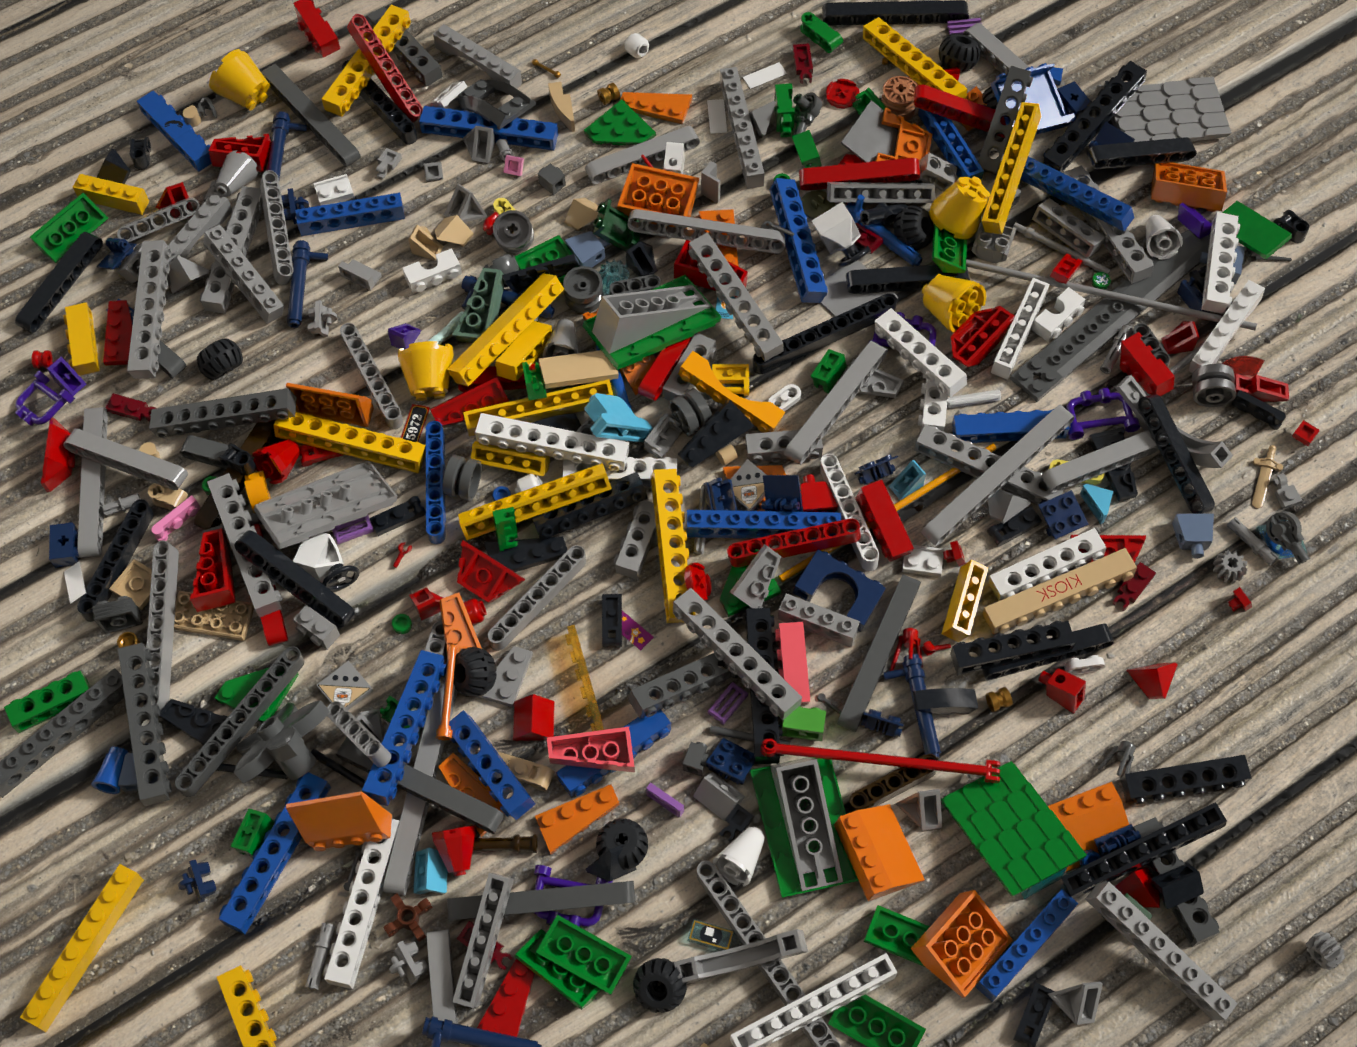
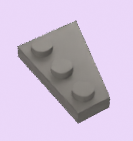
M876 369L858 393L896 398L904 380Z
M764 544L730 593L751 608H763V601L768 596V587L771 579H774L781 556Z
M513 646L496 667L497 677L494 686L486 694L479 696V698L513 707L532 659L533 651Z

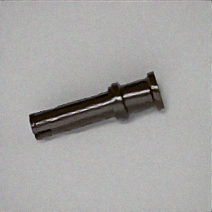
M516 834L509 838H475L473 848L474 851L509 850L515 853H520V851L537 853L538 837L537 834L523 837Z

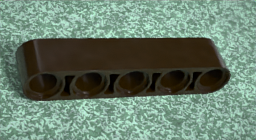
M926 754L919 758L938 760L933 754ZM901 767L852 793L848 803L849 811L854 812L877 807L930 779L937 771ZM913 772L916 778H910L906 773ZM895 781L899 786L896 788L891 787L889 782ZM874 790L878 791L881 796L874 797L871 792ZM860 800L863 805L860 807L853 804V801Z

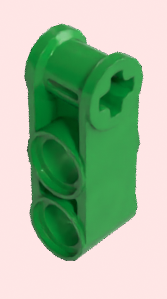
M806 12L801 16L802 24L800 31L827 53L833 52L843 43L842 36L813 13Z

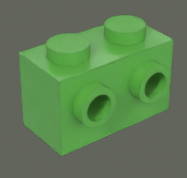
M799 706L784 719L782 736L822 741L826 711L816 707L810 709Z

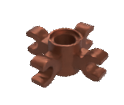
M396 893L390 899L398 910L397 919L383 927L389 937L394 936L402 928L411 930L419 942L422 941L426 936L418 925L419 916L433 908L431 903L425 898L415 907L405 905L398 893ZM406 914H413L412 920L408 922L403 921Z

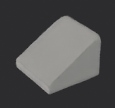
M441 162L424 164L426 181L443 179Z

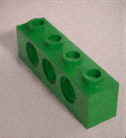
M80 670L68 674L67 677L59 681H53L40 690H34L21 699H15L10 704L4 706L12 727L18 733H21L55 717L91 687L87 678ZM68 689H71L69 693L65 694ZM49 698H52L50 702L46 703ZM30 707H33L31 711L27 712Z

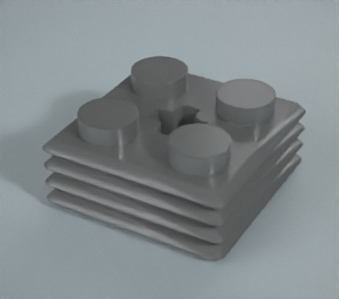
M128 596L118 597L116 601L112 602L101 601L92 607L93 619L104 633L138 626L143 623L141 621V611L132 598Z

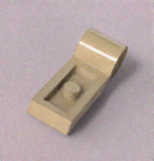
M498 752L518 781L528 783L537 790L547 791L554 776V770L532 761Z

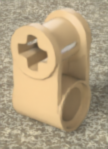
M156 483L148 488V495L151 497L153 504L171 511L188 497V494L182 489L172 490Z

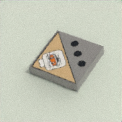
M747 459L730 480L732 481L735 498L747 509L754 511L765 497L763 475L766 474Z
M349 660L317 684L318 689L330 703L339 701L347 710L373 692L371 686Z

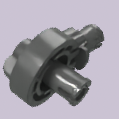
M813 92L807 93L804 96L799 93L793 99V102L796 104L794 122L797 124L793 135L805 132L807 127L811 126L814 119L820 113L822 100Z
M1287 511L1272 515L1266 524L1267 535L1271 541L1281 545L1284 551L1290 550L1299 565L1305 563L1306 560L1308 561L1310 557L1301 545L1304 537L1301 534L1302 526L1298 517Z

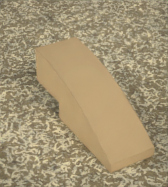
M561 82L548 83L549 96L555 113L570 131L574 132L575 124L570 94L563 95Z

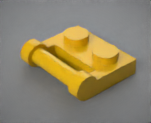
M712 364V371L721 384L744 385V387H726L734 394L749 396V364Z

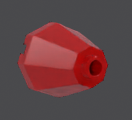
M290 439L257 449L252 453V456L255 457L256 470L258 472L263 471L265 478H270V483L273 485L282 483L287 479L297 461L300 449L299 445Z
M475 826L432 832L433 842L448 873L453 872L454 876L465 875L466 870H469L471 867L476 836Z

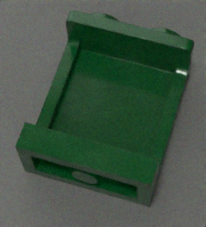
M608 198L605 202H601L597 208L598 215L593 223V234L626 252V250L639 241L640 233L633 232L628 228L629 216L611 207L612 200Z

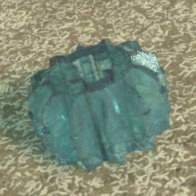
M615 259L612 262L606 261V265H601L599 274L607 289L613 282L629 278L628 267L621 260L618 262Z

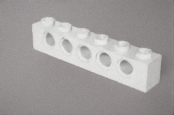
M1217 212L1212 221L1201 310L1223 314L1226 308L1231 306L1232 297H1230V293L1234 286V282H1231V279L1235 274L1233 263H1235L1237 258L1235 249L1239 241L1236 235L1240 230L1238 216Z
M1032 278L996 356L991 370L992 374L1008 380L1033 326V322L1043 304L1050 284Z
M892 308L875 320L876 334L880 338L883 337L892 349L895 348L899 351L903 359L909 360L917 371H921L929 382L937 385L941 393L947 394L951 398L967 385V374Z
M627 457L625 469L622 473L604 468L609 482L635 473L637 470H642L643 472L638 474L645 488L651 487L650 476L653 470L677 469V458L664 457L663 459L646 457L644 459ZM563 459V477L590 468L592 465L574 463L571 460Z
M1093 528L990 575L989 584L997 599L1001 601L1065 574L1074 568L1084 566L1092 560L1095 561L1103 558L1106 546L1096 529ZM1079 549H1086L1088 552L1081 553ZM1061 557H1068L1070 561H1064ZM1048 564L1051 565L1053 568L1046 569L1044 565ZM1031 572L1034 573L1035 576L1028 577L1026 573ZM1011 580H1014V581H1016L1018 584H1017V585H1011V584H1009L1008 582L1011 581Z

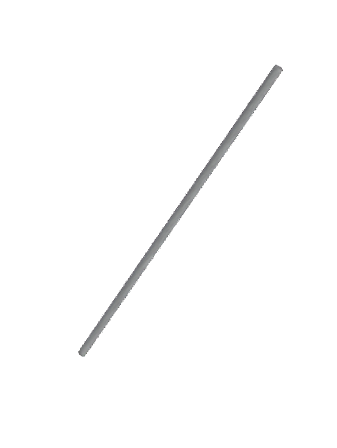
M966 259L967 267L1028 281H1032V278H1035L1051 286L1065 289L1069 287L1078 292L1219 322L1223 317L1076 283H1059L1053 278ZM1244 321L1240 327L1255 331L1257 323Z

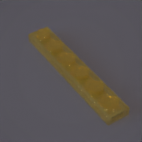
M575 624L567 626L568 634H565L567 646H572L573 651L570 652L572 663H576L578 669H575L577 681H582L583 687H580L582 699H587L588 705L585 706L587 717H592L593 723L590 724L591 731L604 730Z

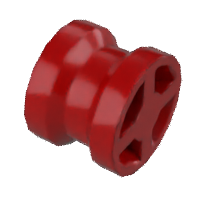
M45 350L44 352L33 351L32 365L35 369L41 367L47 369L53 363L50 350Z

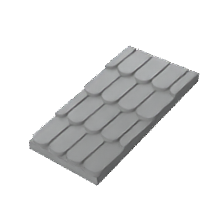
M1214 77L1190 78L1182 81L1141 85L1111 118L1112 125L1135 139L1134 142L1184 137L1190 138L1192 142L1228 137L1231 134Z
M367 460L258 503L254 506V512L262 524H264L277 547L282 549L309 540L311 536L333 530L335 526L365 517L370 512L392 506L397 501V495L374 465Z

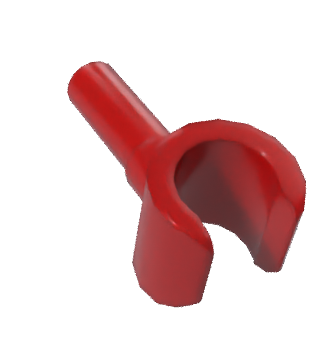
M406 542L399 544V554L393 567L397 568L404 555L412 551V545H409L407 551H405L403 546Z
M927 641L923 644L922 650L927 656H930L936 651L951 648V645L949 643L934 646L931 641Z

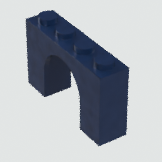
M817 550L796 583L793 594L810 602L820 585L832 579L846 582L851 586L855 594V602L847 617L860 621L858 631L861 632L886 588L879 581L866 577L863 572L850 568L847 563L832 558L828 552Z

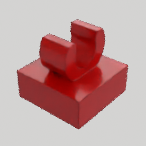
M1303 420L1292 437L1303 443V445L1309 446L1320 430Z
M957 540L950 542L952 550L943 551L947 563L956 561L958 566L966 564L959 542Z
M1240 587L1233 591L1235 598L1228 602L1233 611L1241 606L1245 612L1252 608V602Z

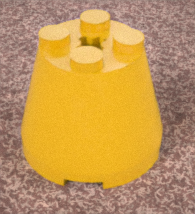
M240 49L231 51L221 60L223 63L219 66L217 72H212L209 80L210 89L250 111L259 102L263 103L268 98L266 93L270 83L245 51Z
M959 177L958 180L932 202L929 211L930 218L941 231L945 229L954 234V238H972L979 229L990 193L981 184V180L978 177Z
M938 274L922 289L924 307L953 333L974 312L980 311L981 306H985L986 303L985 288L983 285L971 280Z
M437 341L412 343L409 344V348L404 350L400 348L398 350V360L410 394L416 397L417 401L427 400V397L433 396L435 399L445 398L450 381V374L447 369L452 365L454 357L452 345L445 344V346L437 344Z

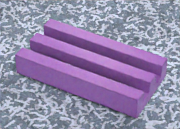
M981 19L947 21L949 35L963 34L965 30L974 24L980 23Z
M368 514L365 517L335 526L332 530L337 544L374 532ZM366 520V522H364V523L358 524V525H356V526L354 525V524H357V523H360V522ZM348 527V528L345 529V530H342V531L337 532V530H340V529H343V528Z
M732 682L708 710V714L724 725L748 697V693ZM733 689H735L736 691L734 692V694L729 698V700L724 704V706L718 711V713H716L715 710L720 706V704L725 700V698L731 693V691H732ZM739 694H742L739 697V699L734 703V705L728 710V712L722 717L721 715L732 704V702L737 698V696Z
M652 783L647 786L646 793L649 798L677 817L682 816L684 813L683 804Z

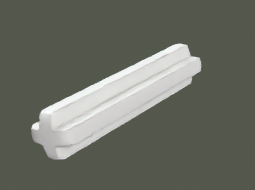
M992 390L948 397L947 406L948 408L999 401L1001 400L1000 390Z

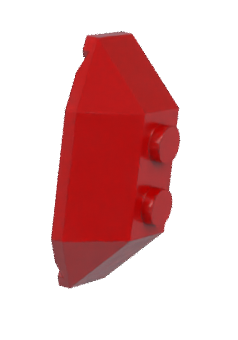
M1001 306L974 312L951 336L953 358L966 367L979 364L1003 339L1015 315Z
M51 418L49 422L41 485L46 492H51L72 475V468L75 467L74 453L68 451L63 446V443L71 433L55 418Z

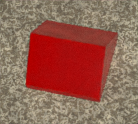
M535 694L514 701L513 741L547 740V737H554L555 701Z

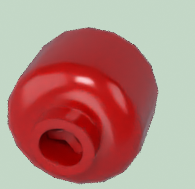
M473 598L463 602L473 626L484 621L487 612L482 601Z

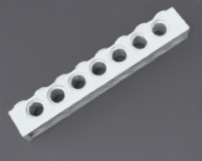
M484 413L480 414L475 431L476 442L483 445L491 444L503 449L511 448L519 452H531L538 456L546 455L558 460L566 459L574 463H586L592 466L603 463L604 467L613 471H624L629 453V442L595 437L594 435Z
M392 819L391 836L385 839L383 843L377 844L371 841L363 843V856L361 861L357 862L355 869L357 875L349 888L351 895L349 901H346L344 904V917L342 922H339L336 930L337 940L336 943H332L330 949L331 959L329 964L325 965L323 972L324 979L328 984L349 989L354 988L383 892L384 880L399 820ZM373 857H380L377 863H370V860ZM369 876L373 877V881L371 883L364 884L365 878ZM367 897V901L364 904H357L359 898ZM361 917L357 925H351L353 918ZM348 938H354L352 945L345 946V941ZM341 959H348V963L344 967H338Z
M887 953L731 1034L730 1041L733 1047H766L895 979L897 971Z

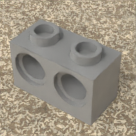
M931 153L926 154L919 160L920 180L932 183L942 191H945L955 182L956 166Z

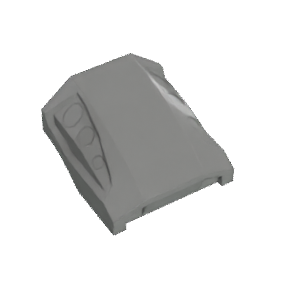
M981 221L972 252L979 259L999 263L1006 261L1017 228L1005 226L1002 235L987 233L984 231Z

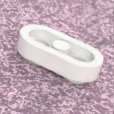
M789 384L772 395L768 402L780 405L779 408L786 411L800 400L801 390L797 385Z
M1092 655L1086 659H1069L1064 668L1066 672L1077 675L1100 671L1105 668V663L1102 657Z

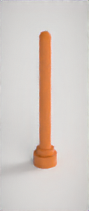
M454 644L448 647L441 725L436 729L435 737L439 740L452 739L453 731L451 726H449L456 658V646Z

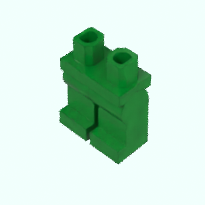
M792 83L775 85L774 101L776 105L774 111L776 132H780L782 138L791 137V131H793L795 110L792 108Z

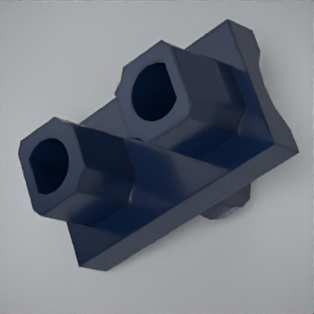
M293 188L288 189V194L281 195L283 207L290 206V208L284 209L285 221L293 220L294 224H297L295 210L309 208V202L303 199V197H298V200H296Z
M196 859L189 861L190 867H188L190 878L188 873L182 874L183 880L178 883L179 890H186L187 895L194 893L193 887L198 903L205 902L206 896L216 893L214 880L202 881V877L210 875V866L208 862L197 863Z

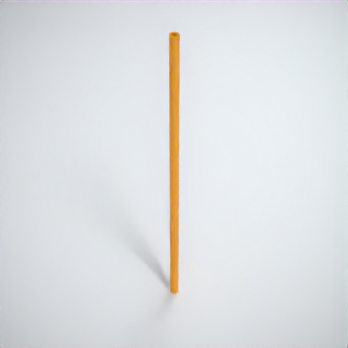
M992 443L985 449H988L992 453L997 449V447L994 443ZM957 468L948 470L895 503L896 510H900L961 471ZM866 521L868 529L871 528L868 521ZM840 546L827 548L820 551L831 553ZM815 553L778 576L779 580L784 582L805 569Z

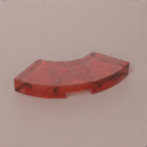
M1238 356L1228 359L1222 364L1230 366L1234 370V374L1254 377L1258 374L1265 360L1252 356Z

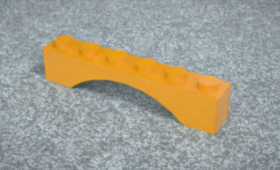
M694 351L690 353L680 367L678 375L684 381L690 382L700 392H705L711 396L715 402L724 404L727 400H731L762 433L773 432L785 414V411L771 402L751 401L729 391L716 378L708 360Z

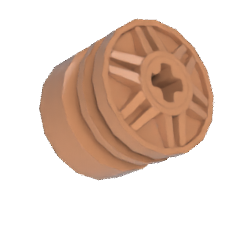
M905 76L892 77L883 86L881 102L891 110V113L897 116L900 115L904 117L905 121H908L915 114L916 107L913 101L914 89L917 84Z

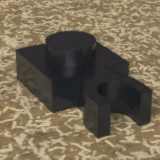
M737 803L725 819L729 826L723 828L719 834L723 837L726 832H730L731 836L728 841L731 843L735 839L737 830L741 833L744 832L755 816Z

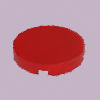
M837 79L835 82H830L826 88V99L836 108H850L857 101L855 96L859 94V88L851 80Z
M697 562L691 563L686 566L684 572L687 590L692 588L703 600H707V596L711 594L710 576L708 573L705 574V567Z

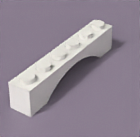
M1248 280L1192 359L1189 368L1190 372L1193 373L1201 366L1217 363L1235 332L1261 301L1265 290L1264 287Z

